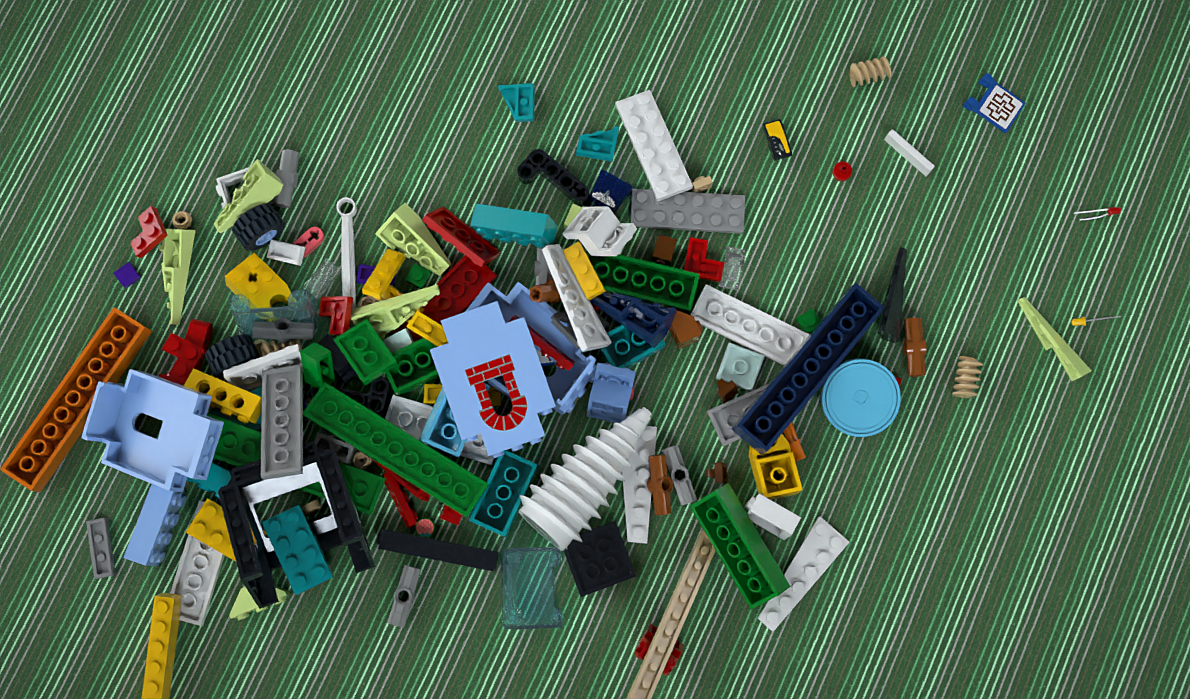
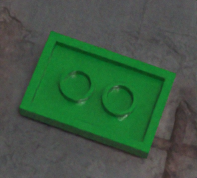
M367 319L333 339L364 385L369 384L398 365Z

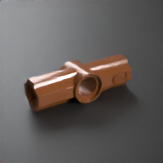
M554 279L544 284L535 285L530 289L529 297L532 302L550 301L551 304L562 300Z
M922 318L904 319L905 339L903 350L904 355L907 356L908 377L925 376L924 356L926 355V341L923 339Z
M665 454L649 456L651 477L647 481V488L650 493H653L655 515L671 514L669 493L672 491L673 481L671 477L667 476Z

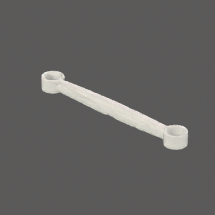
M345 197L340 199L336 206L338 213L342 216L343 296L353 297L352 309H355L356 275L352 217L357 212V206L351 198ZM346 202L353 204V210L350 213L343 214L340 207ZM351 319L349 329L355 326Z

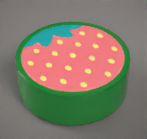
M429 518L420 519L415 526L416 533L420 537L425 538L432 536L436 529L435 523Z

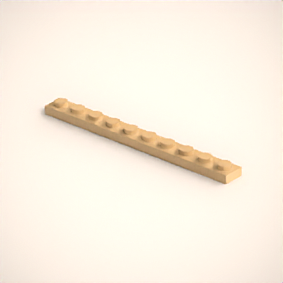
M704 530L698 536L626 699H651L715 553V548Z

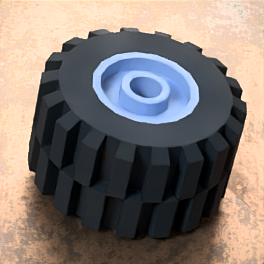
M267 203L255 206L241 215L234 223L232 232L246 251H254L267 246L271 240H275L282 233L286 224L272 204Z
M248 334L226 338L214 344L205 353L215 377H224V370L244 364L252 359L260 358L256 346Z

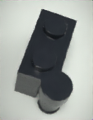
M327 334L317 344L331 351L334 374L338 375V378L344 384H347L356 375V372L333 339L336 336L333 338Z

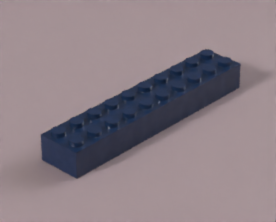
M857 283L848 288L732 427V430L760 455L766 453L885 307Z

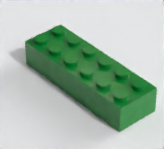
M588 251L586 252L606 290L605 293H617L641 299L642 302L653 305L658 303L661 307L665 308L674 307L677 311L690 315L700 274L620 254L617 256H591Z
M729 483L690 506L751 610L779 596L791 587Z

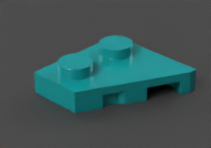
M533 83L498 85V89L516 122L534 121L535 85Z
M613 127V130L605 132L600 130L593 134L580 135L576 156L613 162L619 127Z

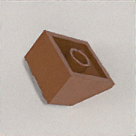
M677 311L669 331L678 350L699 341L703 328L699 320L695 321L694 316Z

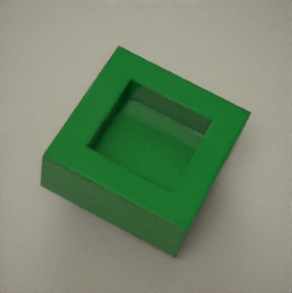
M413 264L405 280L423 289L431 275V271Z
M813 308L796 318L803 332L808 334L821 322Z

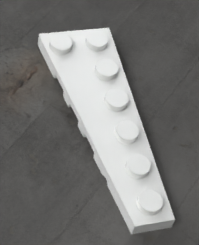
M560 245L545 246L542 251L577 337L578 346L582 352L607 347L612 342L590 301L583 292Z
M645 427L640 436L641 438H639L634 448L637 453H631L628 460L632 468L624 467L622 471V476L626 481H623L627 542L647 544L651 493L647 488V481L651 477L649 456L655 455L657 427Z
M820 516L816 519L806 539L786 569L784 576L791 587L779 596L767 601L757 618L772 632L849 543L847 539Z

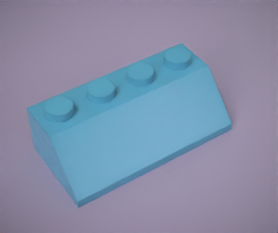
M484 383L488 392L490 385ZM442 386L419 441L459 457L466 439L461 440Z

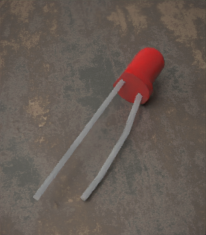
M1107 207V209L1074 212V214L1107 210V214L1098 217L1079 219L1088 220L1100 218L1106 215L1111 216L1114 214H1120L1121 208Z

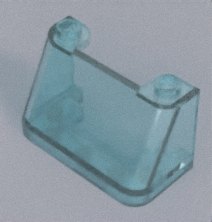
M307 289L293 291L288 297V306L250 309V302L243 295H229L230 309L240 333L250 335L253 341L258 339L270 340L266 338H253L254 321L275 322L279 318H288L291 322L314 323V334L318 330L317 299Z
M557 547L509 548L502 551V623L505 629L562 628L563 613L558 607H555L554 567H558L562 561V554Z

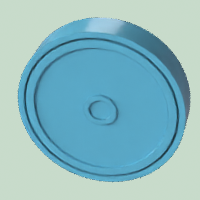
M855 358L840 363L821 387L820 401L826 418L835 428L850 436L867 437L883 431L893 422L900 407L901 395L895 377L886 367L873 360Z

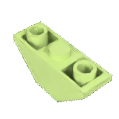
M276 586L275 589L279 602L275 603V605L286 601L285 597L291 595L290 591ZM246 587L241 588L229 616L231 619L237 618L239 621L249 617V612L256 610L258 613L268 609V607L259 609Z

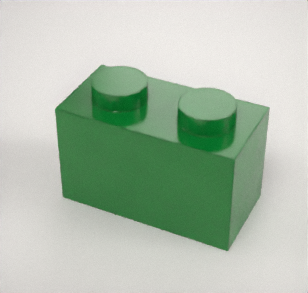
M314 342L300 351L306 383L319 390L324 382L329 385L335 382L330 350Z

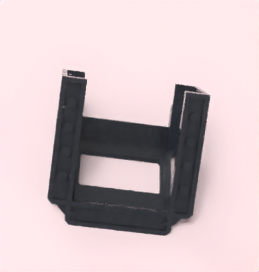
M313 442L303 444V474L263 480L261 478V459L233 468L230 472L231 479L229 483L218 491L240 579L259 609L279 602L272 570L280 568L282 565L268 535L263 532L253 506L256 503L320 482L331 511L308 521L322 551L347 545L356 574L376 567L363 526L334 450H321ZM252 532H253L254 537H255V539H256V545H255L254 540H253Z

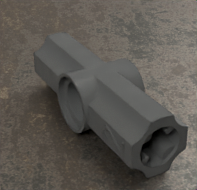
M279 318L275 322H253V338L276 339L280 343H287L292 339L313 340L314 323L291 322L288 318Z

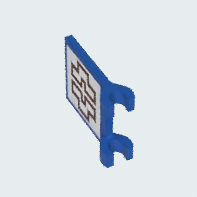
M986 73L978 82L983 87L988 88L978 102L975 98L970 97L965 101L963 107L977 113L1003 133H1006L1026 103L1002 87L990 74Z

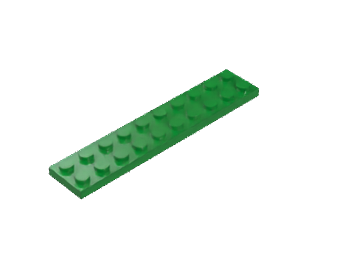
M326 382L323 383L303 411V416L465 518L469 517L489 486L487 482Z
M207 412L206 416L224 422L213 458L238 467L261 459V432ZM339 461L356 510L372 515L385 478ZM320 482L299 488L326 499Z

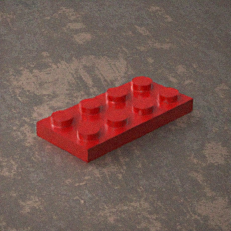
M444 206L426 214L422 220L431 230L440 234L445 241L450 242L460 253L468 256L474 264L480 267L498 258L501 253L499 249L486 239H483L481 235L476 233V231Z

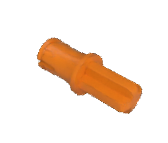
M791 422L784 430V434L790 445L791 452H793L795 461L806 458V455L800 443L801 439L798 438L794 425Z

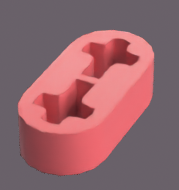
M311 227L293 244L306 247L303 256L305 258L322 244L325 236L320 228ZM313 233L318 234L319 238L317 240L315 238L312 239Z

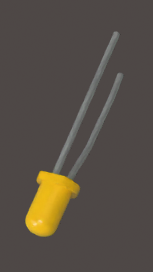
M1083 316L1081 318L1073 319L1071 323L1073 326H1086L1087 321L1117 318L1121 316L1105 317L1090 320H1085V317Z

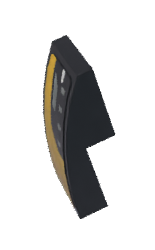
M781 119L764 123L763 130L774 161L791 157V147Z

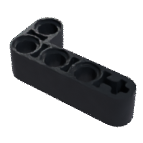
M541 149L533 150L517 169L519 180L523 184H531L540 174L576 205L584 206L589 201V189ZM536 157L543 158V161L541 163L534 162V159ZM550 169H556L558 171L554 175H550L548 173ZM527 170L531 174L528 177H524L521 175L522 172ZM566 180H569L572 183L568 187L562 185V183ZM578 193H579L580 195L584 193V197L580 196V197L578 198Z
M378 377L373 380L369 394L338 387L334 388L353 400L362 397L363 402L361 405L377 415H382L387 410L392 387L385 378ZM386 383L384 391L380 392L377 390L378 384ZM312 387L310 392L312 398L318 392L317 388ZM376 401H381V408L379 410H373V404Z

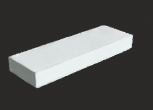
M891 130L884 140L923 175L927 176L935 167L894 130Z

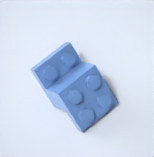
M597 363L589 397L587 417L612 423H620L625 420L636 372L631 371L629 368L614 367L608 363Z

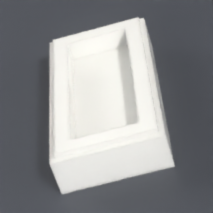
M271 240L266 258L301 266L306 247Z

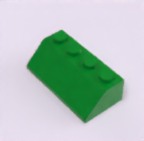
M422 338L391 353L398 365L387 371L386 375L397 396H401L439 378L430 349L438 346Z

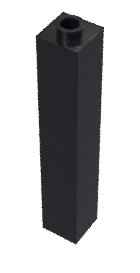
M382 529L381 533H378L376 544L379 545L378 549L496 572L499 552L384 529Z

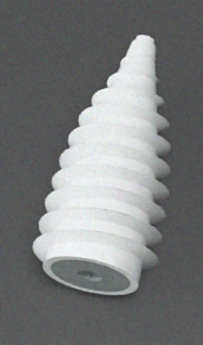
M645 407L639 408L622 422L614 423L613 428L610 430L599 429L600 437L586 436V447L577 444L573 445L576 455L562 454L564 465L551 464L554 475L550 477L541 474L540 477L544 485L541 487L530 485L533 493L531 498L520 496L523 507L519 510L521 516L538 533L561 551H564L565 548L567 549V546L573 539L582 542L579 535L580 530L585 528L592 531L588 523L589 519L592 516L601 519L597 511L600 504L610 507L606 500L608 493L618 495L614 487L616 480L626 482L621 473L624 467L632 468L628 460L631 453H637L634 448L651 419V412Z

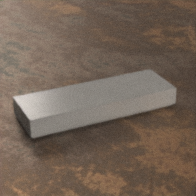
M104 517L86 521L94 579L115 576L108 518Z

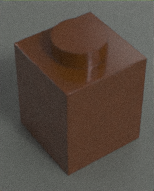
M659 235L652 260L657 264L670 265L677 239Z

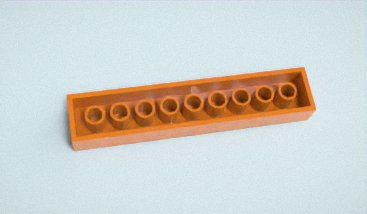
M113 307L0 470L29 490L41 492L82 434L98 382L117 383L152 333V330Z

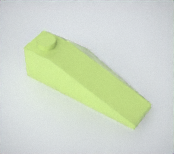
M257 159L242 178L245 182L240 189H235L233 201L231 204L225 205L214 225L219 233L233 226L237 219L255 206L268 203L282 191L284 185L280 178L260 160Z
M406 203L401 205L375 233L388 247L393 250H400L405 253V257L409 259L411 257L419 261L421 266L439 276L451 265L419 215Z

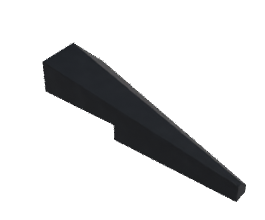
M902 247L898 250L884 299L886 302L877 332L882 335V340L895 344L900 340L907 250Z

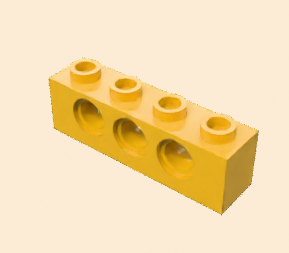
M194 368L184 384L185 387L201 393L210 388L205 393L212 396L209 408L214 409L217 407L221 409L220 412L227 416L236 415L238 416L237 419L248 424L250 421L256 424L262 413V397ZM227 395L223 401H220L222 396ZM244 402L242 407L237 408L239 403Z

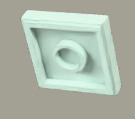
M728 343L715 379L720 380L722 378L726 383L732 380L737 387L751 392L765 356Z

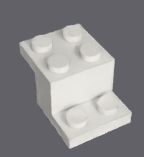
M608 206L583 207L562 234L566 239H579L591 256H617L621 253L624 245L631 240L637 228L633 223H620Z

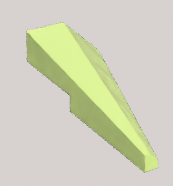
M165 229L168 236L162 240V245H159V251L163 252V263L161 265L165 292H169L170 302L167 303V308L171 309L169 324L180 325L195 230Z
M433 285L352 309L351 320L356 326L367 319L381 340H383L386 334L391 330H395L413 316L417 309L428 304V301L435 295L438 296L440 294L438 285Z
M1025 297L1017 300L1045 350L1053 348L1071 381L1092 371Z

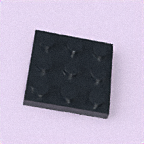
M616 521L579 534L582 542L573 539L567 546V549L565 548L564 550L580 597L636 577Z

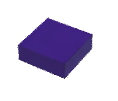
M130 262L113 273L125 289L141 278Z

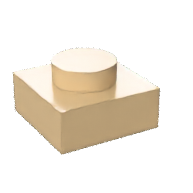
M700 176L692 182V191L699 193L712 188L713 182L711 177Z

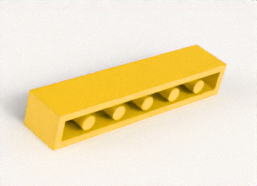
M161 593L154 596L141 699H169L182 595Z

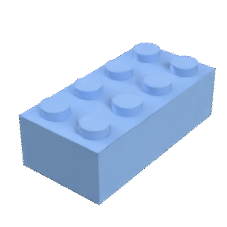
M151 484L125 552V559L145 566H159V563L163 562L165 558L164 550L172 539L171 532L173 526H176L179 521V510L186 502L185 491H168Z

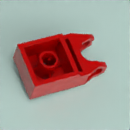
M651 623L639 640L634 652L641 661L644 660L658 629ZM677 640L663 670V675L671 673L682 654L684 644Z

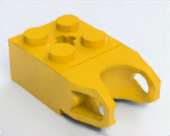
M255 253L251 254L225 275L226 286L252 311L268 319L270 322L277 320L271 308L274 303L284 302L292 307L297 305V300L291 294L288 285Z
M783 434L775 441L773 447L762 455L751 446L749 447L748 456L758 494L773 500L796 495L803 490L793 452H791L790 445ZM774 474H775V476H777V477L779 476V477H780V479H779L778 481H777L776 479H774V477H773Z

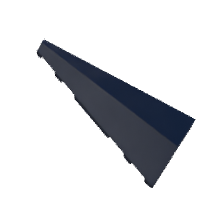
M603 292L589 300L654 348L667 335L677 312L674 307L669 309L661 307L658 303L653 305L642 302L641 299L617 293L609 294Z

